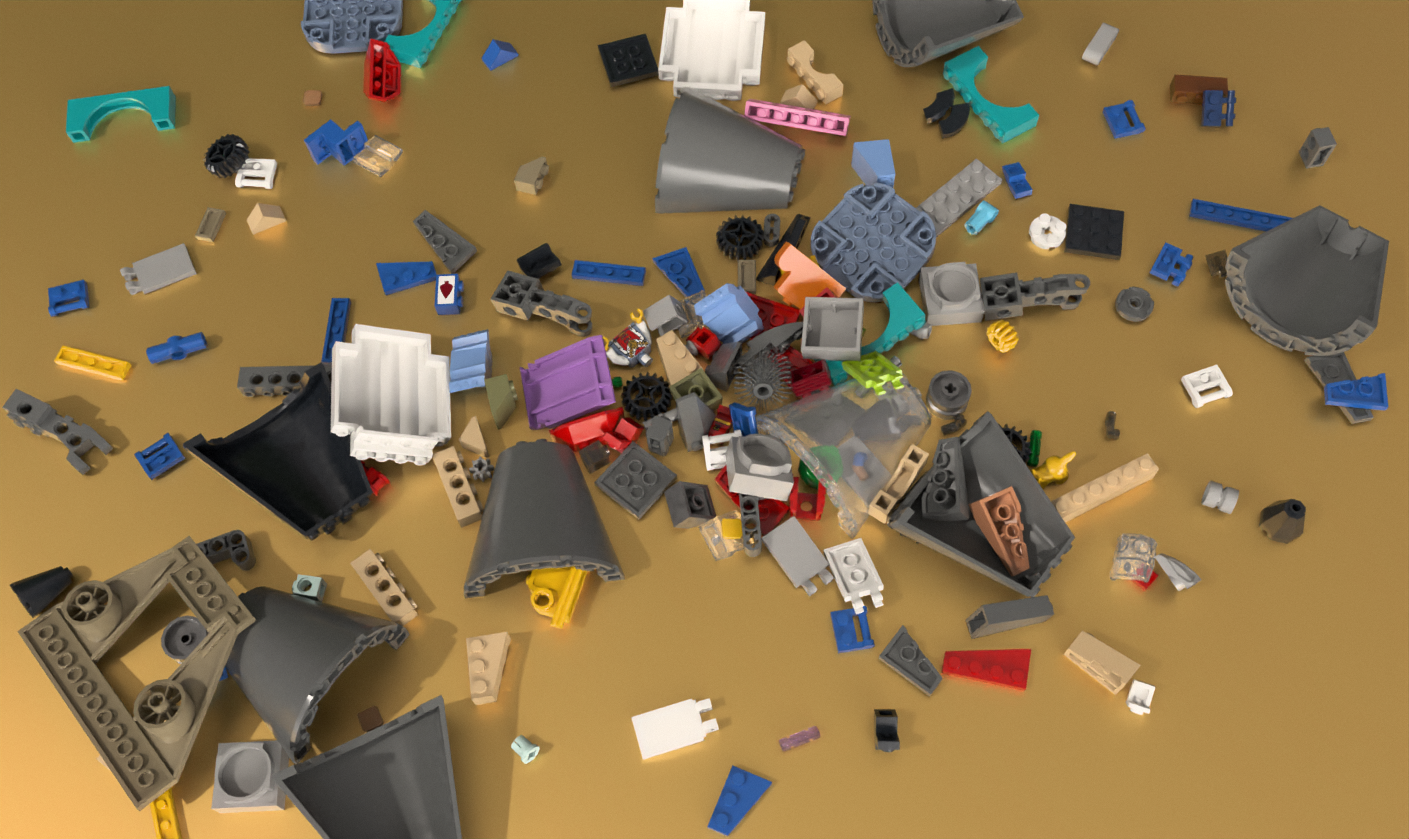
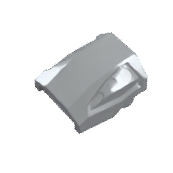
M1163 553L1155 556L1178 591L1185 587L1189 589L1201 581V578L1193 570L1179 560Z

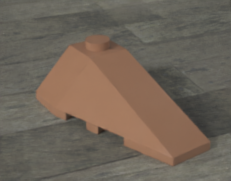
M1008 487L969 504L977 525L1011 577L1029 569L1027 546L1024 543L1022 533L1024 526L1021 524L1019 513L1021 512V505L1013 487Z

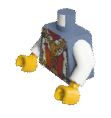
M636 309L639 314L638 318L634 316L633 312L630 313V318L636 320V324L634 322L631 323L610 342L606 337H603L606 355L614 364L628 365L633 368L640 362L644 367H648L653 361L649 356L652 339L645 321L641 319L643 313L640 309Z

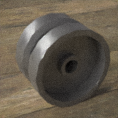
M942 371L936 374L931 379L926 396L928 409L933 415L944 420L960 417L966 411L972 392L971 384L964 375L956 371Z
M193 616L178 617L171 621L164 629L161 637V646L165 654L179 664H182L209 633L198 618Z

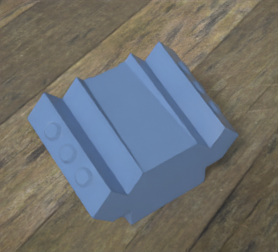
M726 283L694 305L696 315L702 316L703 325L709 327L723 344L733 342L744 343L764 330L762 320L758 316L759 308L741 286L736 287L734 284Z
M486 329L454 337L452 339L453 349L450 360V393L475 387H486L484 379L492 377L493 359L489 342V330Z

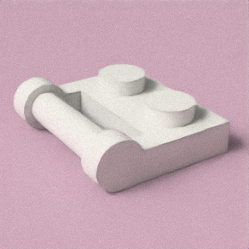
M254 158L245 160L246 164H243L242 169L238 170L235 180L236 187L253 186L272 189L277 167L276 160ZM245 176L265 177V180H251L244 178Z
M1218 365L1202 369L1181 378L1195 408L1202 407L1203 404L1219 398H1228L1233 395L1232 389ZM1216 386H1219L1221 388V390L1204 395L1202 397L1199 394V392L1214 388Z
M740 429L734 430L733 433L710 437L708 435L702 436L707 471L724 468L726 465L725 454L728 446L710 449V444L730 441L731 436H742Z

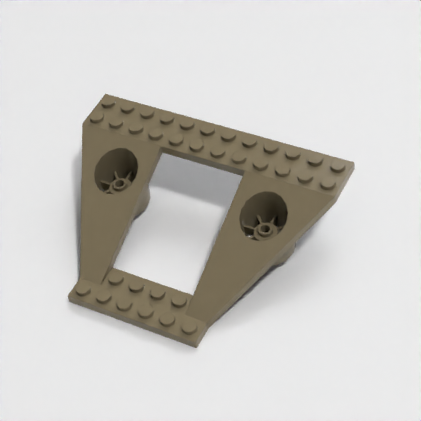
M188 536L174 547L103 582L97 580L86 581L77 585L68 593L63 602L53 606L17 632L137 810L141 811L179 781L236 638L240 632L254 623L256 619L192 538ZM170 582L209 634L168 679L157 680L147 685L138 694L134 702L133 713L135 716L132 717L96 663ZM181 700V705L177 706L176 703Z

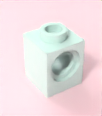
M298 574L297 580L293 582L292 592L294 595L322 602L327 583L322 577ZM312 585L309 591L304 592L307 586Z

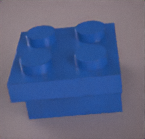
M330 119L304 139L309 153L317 165L332 155L345 166L370 147L364 128L359 121L350 125L346 130H342Z

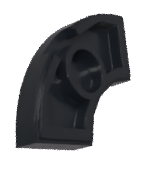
M953 88L936 93L935 101L923 109L927 124L943 117L949 107L953 106L955 100Z
M969 103L953 105L950 116L945 120L939 121L938 126L942 139L951 137L961 131L968 121Z

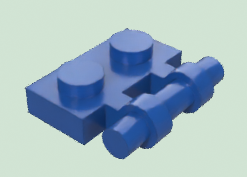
M1165 242L1150 274L1166 281L1169 276H1172L1174 278L1172 284L1179 286L1186 277V271L1192 266L1193 256L1187 254L1186 257L1180 256L1182 249ZM1175 264L1180 265L1179 270L1174 268Z

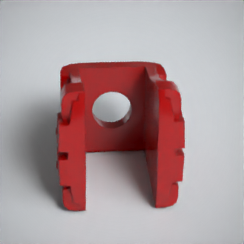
M793 477L794 484L789 498L790 517L795 516L799 520H821L823 507L825 506V480L819 479L817 494L798 492L799 477ZM809 502L812 505V509L804 511L801 508V504Z

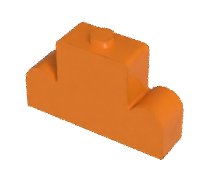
M787 241L775 256V264L785 272L774 285V289L784 296L782 300L789 306L794 304L801 310L805 306V297H816L826 287L838 298L846 290L844 286Z

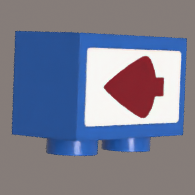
M458 274L436 275L434 306L438 315L460 314V307H463L461 292L464 291V282L460 280Z

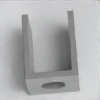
M670 295L643 310L649 329L651 331L658 329L660 336L671 330L674 331L688 322L681 302Z

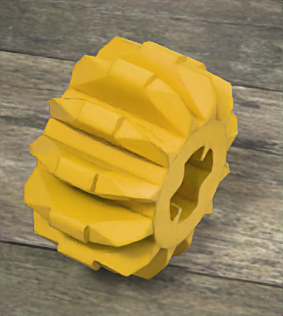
M1000 320L994 322L987 329L988 341L992 343V346L997 351L1000 350L1004 353L1013 349L1018 344L1017 332L1014 331L1013 326L1011 327L1008 321Z

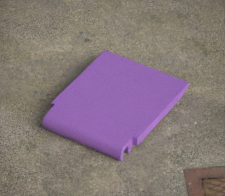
M602 335L588 337L534 360L535 364L528 363L529 369L520 367L529 428L531 430H540L545 427L551 429L616 402Z

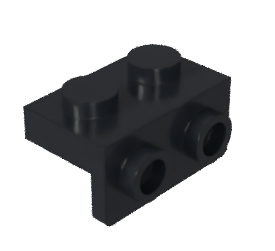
M548 243L539 246L516 260L523 275L537 279L562 265L560 259L552 253Z

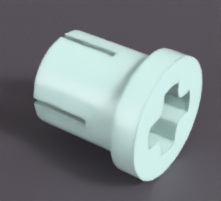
M523 735L518 736L511 745V748L521 757V761L525 764L531 762L540 750L538 745L532 744Z

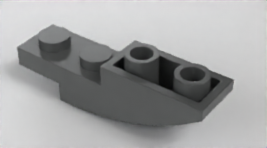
M803 322L784 324L763 332L747 343L749 348L747 354L751 351V354L756 355L758 352L757 355H759V345L761 357L762 346L763 357H766L764 352L771 353L770 350L774 349L776 354L786 351L793 341L802 338ZM745 355L741 356L742 359L739 358L737 360V362L740 363L743 361L745 364H750L747 361L743 360L745 357L748 360L750 359ZM738 364L739 368H740V366H741V368H743V367H748V366L743 365V364Z

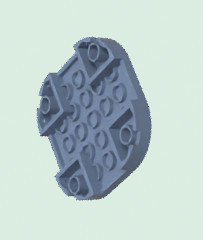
M305 0L301 28L310 46L320 52L330 54L364 52L368 50L370 39L384 42L388 35H399L402 28L403 0Z
M881 183L864 186L860 184L848 190L841 202L822 222L818 221L811 235L812 256L815 255L819 267L844 286L846 291L852 296L863 298V301L883 302L882 293L897 282L904 289L920 272L921 267L927 265L936 247L935 226L927 213L924 211L920 212L895 193V189Z

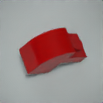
M698 327L686 339V342L691 341L702 357L708 360L722 345L718 337L705 327L702 329Z
M630 417L622 418L616 430L606 432L603 439L608 442V446L622 454L633 441L637 442L645 427Z

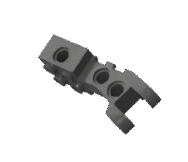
M507 271L490 299L497 312L527 321L532 314L543 316L566 326L571 333L581 337L588 336L592 332V310L588 304L564 294L560 296L554 294L553 291H544L537 278ZM586 310L588 314L586 316H582L578 313V311ZM586 323L588 325L586 330L578 328L579 324Z
M1017 272L980 278L985 321L1023 316V307L1036 305H1060L1063 310L1076 309L1082 300L1081 295L1085 294L1090 286V280L1083 274H1058L1050 278L1042 279V277H1037L1034 280L1023 281L1018 279ZM1076 281L1082 282V283L1084 284V287H1083V288L1078 287V286L1075 284V282H1076ZM1068 297H1074L1076 302H1070Z
M15 389L2 407L8 413L6 416L14 420L13 423L18 427L24 429L26 426L30 428L33 434L39 437L44 435L62 442L69 449L66 460L82 475L91 468L80 457L94 445L105 455L113 450L112 446L90 426L84 423L80 426L73 422L74 419L68 415L63 418L49 404L18 389ZM64 429H68L67 432L62 433ZM81 441L79 445L74 446L76 442Z

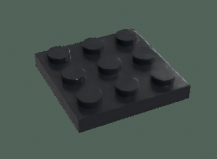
M646 34L598 45L599 54L610 87L659 76L658 67Z
M1070 204L1068 207L1064 252L1120 260L1124 211Z

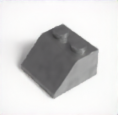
M742 343L722 344L719 350L713 354V361L711 365L706 367L705 373L716 388L727 392L736 375L734 372L738 371V369H735L738 367V363L735 362L742 356Z
M679 481L664 491L674 527L689 529L717 521L708 485Z

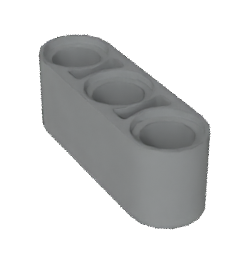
M1103 23L1087 46L1082 59L1098 66L1116 39L1119 29Z

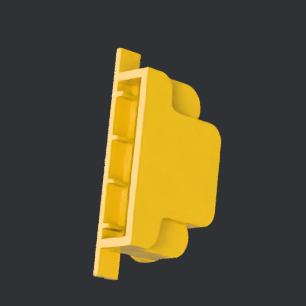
M575 566L534 569L532 573L529 572L526 584H528L532 594L531 603L538 613L553 617L551 626L562 629L564 622L569 623L587 571L575 569Z

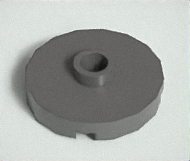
M1129 287V289L1121 290L1118 294L1115 307L1121 317L1129 321L1138 322L1150 316L1154 308V301L1146 290L1139 287Z

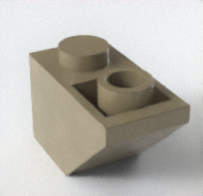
M542 156L520 166L514 179L517 191L533 195L537 194L538 190L542 188L544 176L549 172L546 157Z

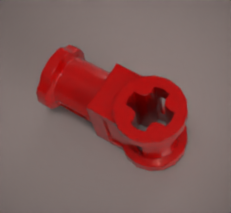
M361 460L373 492L372 494L377 497L379 495L378 492L386 484L388 485L390 481L373 467L369 469L365 466V462Z

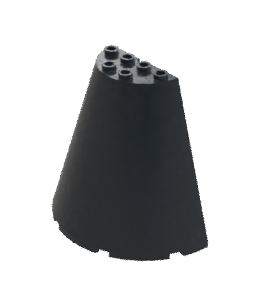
M322 363L304 372L299 382L301 388L293 390L282 401V404L251 424L225 438L219 437L207 441L200 433L183 443L184 449L191 456L305 539H310V541L323 533L326 535L332 533L336 529V525L339 523L345 524L351 520V515L360 507L366 506L371 501L369 498L373 493L361 460L350 456L351 435L338 436L331 432V383Z

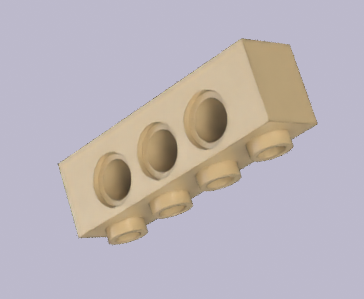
M454 446L434 453L433 460L461 528L481 520V512L484 511L481 501H476L474 495H477L474 484H469L468 482L471 476L467 467H462L461 463L464 462L461 452H456ZM457 467L455 471L449 472L451 468ZM460 483L463 484L462 487H460V488H455L456 485H458V484H460ZM470 500L468 504L462 505L463 501Z
M369 549L350 564L390 620L404 626L418 616L415 608L418 606L411 597L407 599L404 596V593L407 591L400 582L396 584L393 581V578L396 576L389 567L387 569L383 567L382 564L385 561L380 554H374ZM379 570L377 575L371 576L373 571ZM385 585H390L388 590L382 591ZM396 600H401L399 605L393 606Z

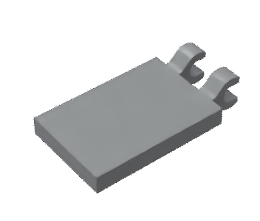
M184 243L132 263L133 268L124 267L120 269L121 275L128 281L125 283V286L131 295H135L140 291L147 294L197 274ZM133 278H138V281H130Z
M795 516L761 538L796 588L802 585L809 597L818 590L809 580L813 576L818 574L825 585L834 579L832 574L826 570V567L830 564Z

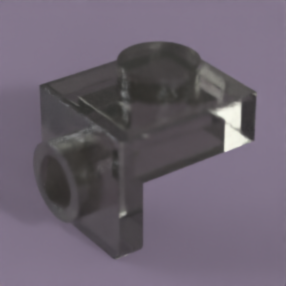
M1226 250L1205 255L1211 276L1219 275V278L1226 277L1227 270L1225 266L1228 258Z

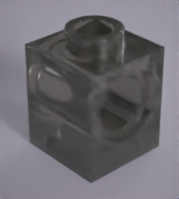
M599 440L579 451L580 459L589 474L610 463V451L606 445L602 446Z

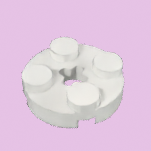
M1046 213L1041 214L1040 217L1032 221L1029 228L1032 243L1042 249L1059 247L1066 236V224L1054 216ZM1045 230H1049L1051 233L1045 234Z

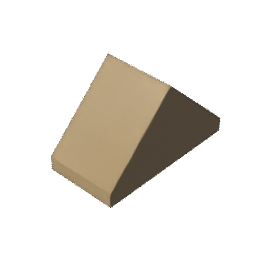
M801 84L786 90L780 104L814 109L818 100Z
M257 203L247 218L253 235L286 221L280 206Z
M476 416L471 418L459 441L462 448L487 458L489 453Z

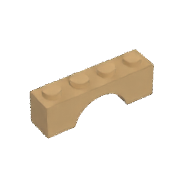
M805 40L788 49L787 61L789 65L795 68L797 74L806 81L809 88L813 89L819 100H822L826 105L842 96L843 84L834 73L822 74L811 67L814 62V50Z
M913 444L910 446L890 481L883 489H880L871 502L868 511L869 515L884 524L887 522L892 512L927 464L929 457L927 452Z

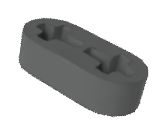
M769 214L764 219V244L768 247H774L779 243L780 217L776 214ZM771 221H774V227H770ZM770 233H773V240L769 239Z

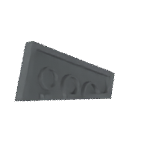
M1344 352L1333 355L1310 356L1304 360L1324 387L1329 383L1356 380ZM1339 406L1352 424L1373 419L1370 409Z

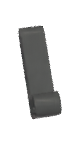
M739 493L744 552L750 557H756L762 550L758 500L770 498ZM746 505H752L754 508L752 510H746L744 507ZM752 523L755 524L756 527L754 529H748L746 525ZM750 538H754V548L750 545Z
M233 530L196 544L211 564L232 558L233 562L242 570L247 571L255 566L256 558L252 543L241 530ZM247 556L244 561L240 562L243 557Z

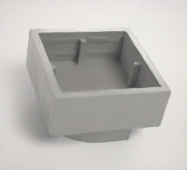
M953 262L934 267H921L918 280L925 322L932 326L980 323L982 321L985 311L976 263Z
M805 297L801 344L803 359L861 361L864 317L863 298Z
M750 434L745 437L731 436L725 454L729 492L787 501L794 484L791 468L792 461L788 446L779 441V437L770 435Z
M277 740L218 744L211 809L219 813L285 810L286 794L274 781L272 775L288 768L289 756Z

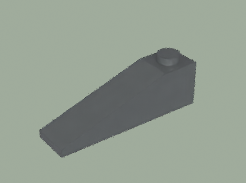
M693 392L676 399L679 434L688 452L698 451L703 448L702 436L709 434L716 417L715 412L710 410L709 406L704 404L702 399Z
M959 437L941 439L938 441L933 458L934 465L931 475H928L927 489L922 496V518L947 522L969 519V500Z

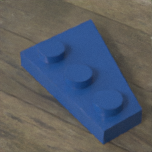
M687 247L652 258L653 263L687 300L705 294Z
M432 261L376 263L386 296L436 281L437 274Z
M1385 373L1374 377H1361L1358 380H1344L1326 384L1324 387L1325 405L1385 411L1388 408Z
M732 765L707 827L728 837L752 806L756 804L763 793L772 785V782Z

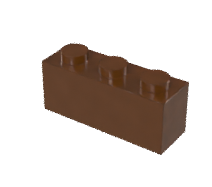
M1174 75L1170 84L1171 102L1203 104V91L1223 90V98H1227V78Z

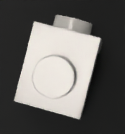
M1133 679L1126 700L1130 711L1143 715V712L1150 713L1151 709L1149 706L1155 690L1154 685Z

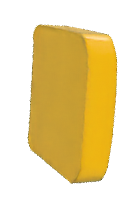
M722 519L723 538L740 539L742 537L741 520Z

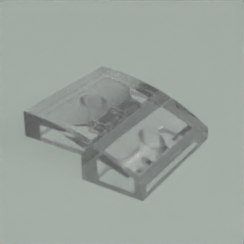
M375 135L364 143L365 149L354 156L353 161L362 168L382 177L399 159L403 149Z
M737 510L715 517L698 527L715 561L733 556L736 551L744 549L743 535L740 539H725L722 536V519L741 520ZM750 538V545L752 547L754 541L752 538Z

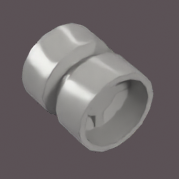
M1210 480L1204 491L1201 504L1210 508L1218 506L1220 511L1231 514L1238 500L1239 490L1232 487H1225L1223 489L1222 484Z

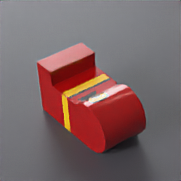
M719 405L708 437L730 433L733 424L729 407Z

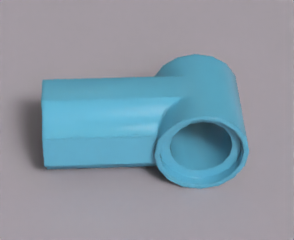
M983 200L964 227L971 235H977L987 223L994 221L999 210Z

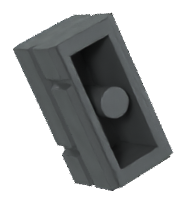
M654 416L651 426H649L646 432L647 445L650 452L666 456L674 440L672 422L665 416Z

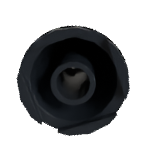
M62 566L13 582L10 584V587L17 594L19 601L29 615L34 618L72 583L71 578L74 576L68 567L63 569Z

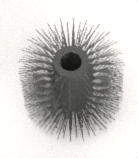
M759 345L760 354L757 355V358L754 360L752 358L750 361L745 358L743 359L750 364L735 362L748 367L741 368L740 366V369L746 371H736L734 374L741 373L746 376H736L734 379L746 380L743 382L736 381L735 384L741 383L745 384V386L735 387V389L744 388L747 390L743 392H750L743 397L750 396L751 393V397L756 396L751 402L762 400L763 411V399L765 408H767L766 400H768L767 403L769 399L773 401V397L778 401L779 399L775 396L779 397L781 395L777 394V392H782L783 394V391L778 389L792 388L780 386L784 383L791 384L790 381H780L781 379L785 380V378L790 379V376H779L784 373L791 374L790 371H779L784 368L791 369V367H778L781 364H785L784 361L778 365L775 364L782 360L780 358L773 363L774 359L770 360L771 357H769L770 352H764L766 357H763V346L761 357Z

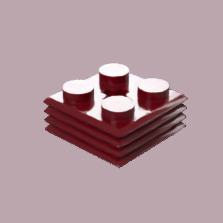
M825 359L793 370L790 374L792 390H794L796 397H808L813 391L818 389L819 391H824L832 383L829 366Z

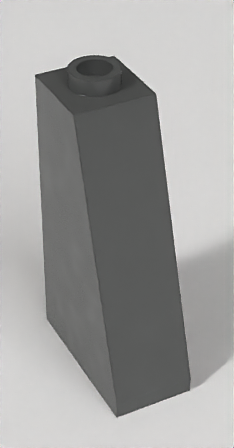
M1048 595L985 604L966 619L971 638L975 639L1045 622L1054 615L1053 605L1049 601Z

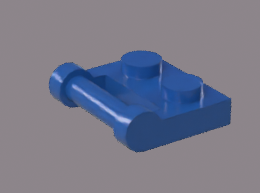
M1128 100L1123 104L1104 107L1103 114L1114 139L1140 134L1146 130L1145 125L1141 123L1136 113L1133 100ZM1125 111H1128L1134 124L1133 127L1130 126L1124 113Z
M85 280L48 288V311L51 317L79 308H89L88 287Z
M736 402L730 404L729 409L734 430L740 429L743 437L750 434H759L755 418L756 408L746 407Z
M169 433L163 435L164 438L142 452L138 451L134 454L151 480L185 459V456Z
M863 606L864 612L858 614L855 613L854 608L830 612L838 653L875 647L874 640L871 639L866 616L868 613L867 606ZM854 616L859 617L863 637L861 642H857L853 622Z

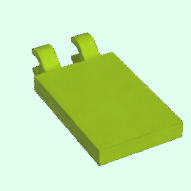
M877 351L862 355L861 361L846 360L842 362V367L865 388L873 387L878 396L886 393L882 388L885 382L891 381L896 390L904 387L900 382L902 370Z

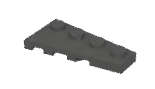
M426 210L413 221L415 227L451 274H454L477 252L475 246Z

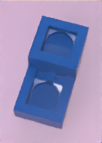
M1019 162L1002 166L1005 179L1015 199L1032 195L1033 189L1025 178L1026 172Z

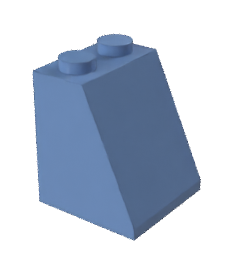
M889 139L854 142L851 165L865 185L881 183L893 188L895 169Z

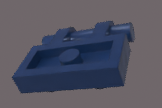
M1223 90L1203 91L1201 126L1219 127L1221 126V120H1226L1227 127L1233 126V119H1235L1236 115L1234 114V103H1236L1237 99L1235 97V90H1229L1227 98H1223ZM1222 104H1227L1226 114H1222Z

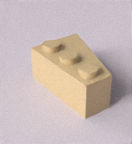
M673 330L656 339L659 356L669 386L702 368Z
M1083 630L1063 654L1115 695L1128 683L1141 666Z
M508 632L466 638L471 700L475 705L497 701L503 667L506 663L507 650L511 641Z

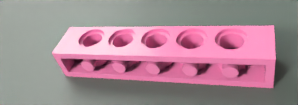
M748 99L746 101L744 116L755 121L846 136L848 133L851 117L850 115L756 99Z

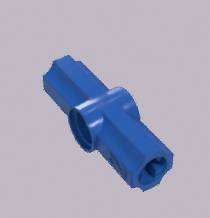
M200 332L186 337L172 336L167 339L166 343L147 348L146 353L151 364L168 359L182 360L188 353L207 348L208 345L204 334Z

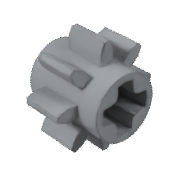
M480 456L479 459L472 460L473 467L469 468V471L473 474L474 480L479 478L484 482L488 477L492 478L491 471L495 469L493 465H490L491 461L489 458L484 460Z

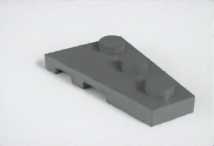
M902 625L878 658L929 697L943 679L930 660L919 649L916 641L910 637L904 625Z

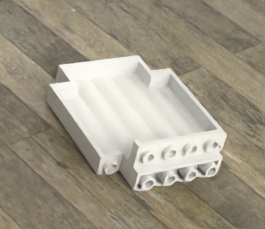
M683 0V8L666 7L658 68L659 79L674 81L673 92L675 97L680 98L679 91L683 87H690L713 100H741L743 84L750 86L760 84L765 12L750 11V0Z
M355 324L352 330V343L335 342L332 348L331 432L338 436L351 434L350 456L356 457L359 460L373 458L379 462L390 459L399 464L409 461L420 466L429 463L433 457V448L447 444L451 438L449 356L431 354V334Z

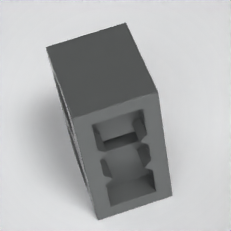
M1329 127L1311 130L1299 150L1306 169L1323 166L1336 147L1337 143Z

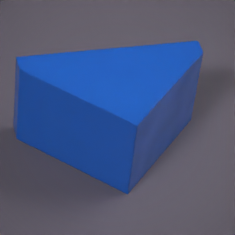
M493 39L482 56V61L491 71L519 55L510 43Z

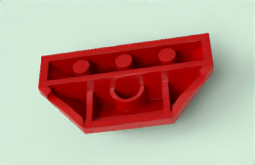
M370 39L364 62L363 92L368 99L387 102L400 95L401 64L387 42Z
M623 407L602 411L565 423L556 429H551L549 433L552 442L568 445L574 452H584L597 445H606L608 442L603 439L606 432L616 430L621 419L625 418Z

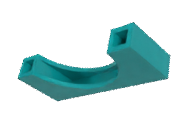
M428 0L436 7L435 16L428 26L411 35H388L384 42L388 43L399 62L421 68L427 61L431 50L434 49L438 38L442 36L444 28L448 26L449 20L455 14L459 3L463 0Z
M977 46L945 62L943 76L953 85L955 91L960 93L963 100L969 103L974 113L993 132L995 138L999 139L1003 144L1035 127L1039 114L1030 104L1020 107H1002L982 97L975 86L974 78L986 68L988 56Z
M170 86L68 100L66 133L73 143L90 141L95 126L107 115L122 109H140L149 113L158 131L175 129L176 96Z
M898 282L882 293L883 301L890 313L889 323L877 340L861 347V356L874 351L880 354L883 351H889L899 340L903 341L909 336L910 332L918 330L924 325L925 313ZM826 360L831 373L832 384L835 386L846 381L850 374L843 369V361Z

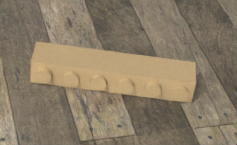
M1147 453L1051 502L1066 523L1153 479L1159 468Z

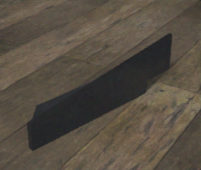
M801 214L796 215L756 277L757 281L773 286L776 284L780 273V268L774 261L776 254L786 241L798 250L811 217Z

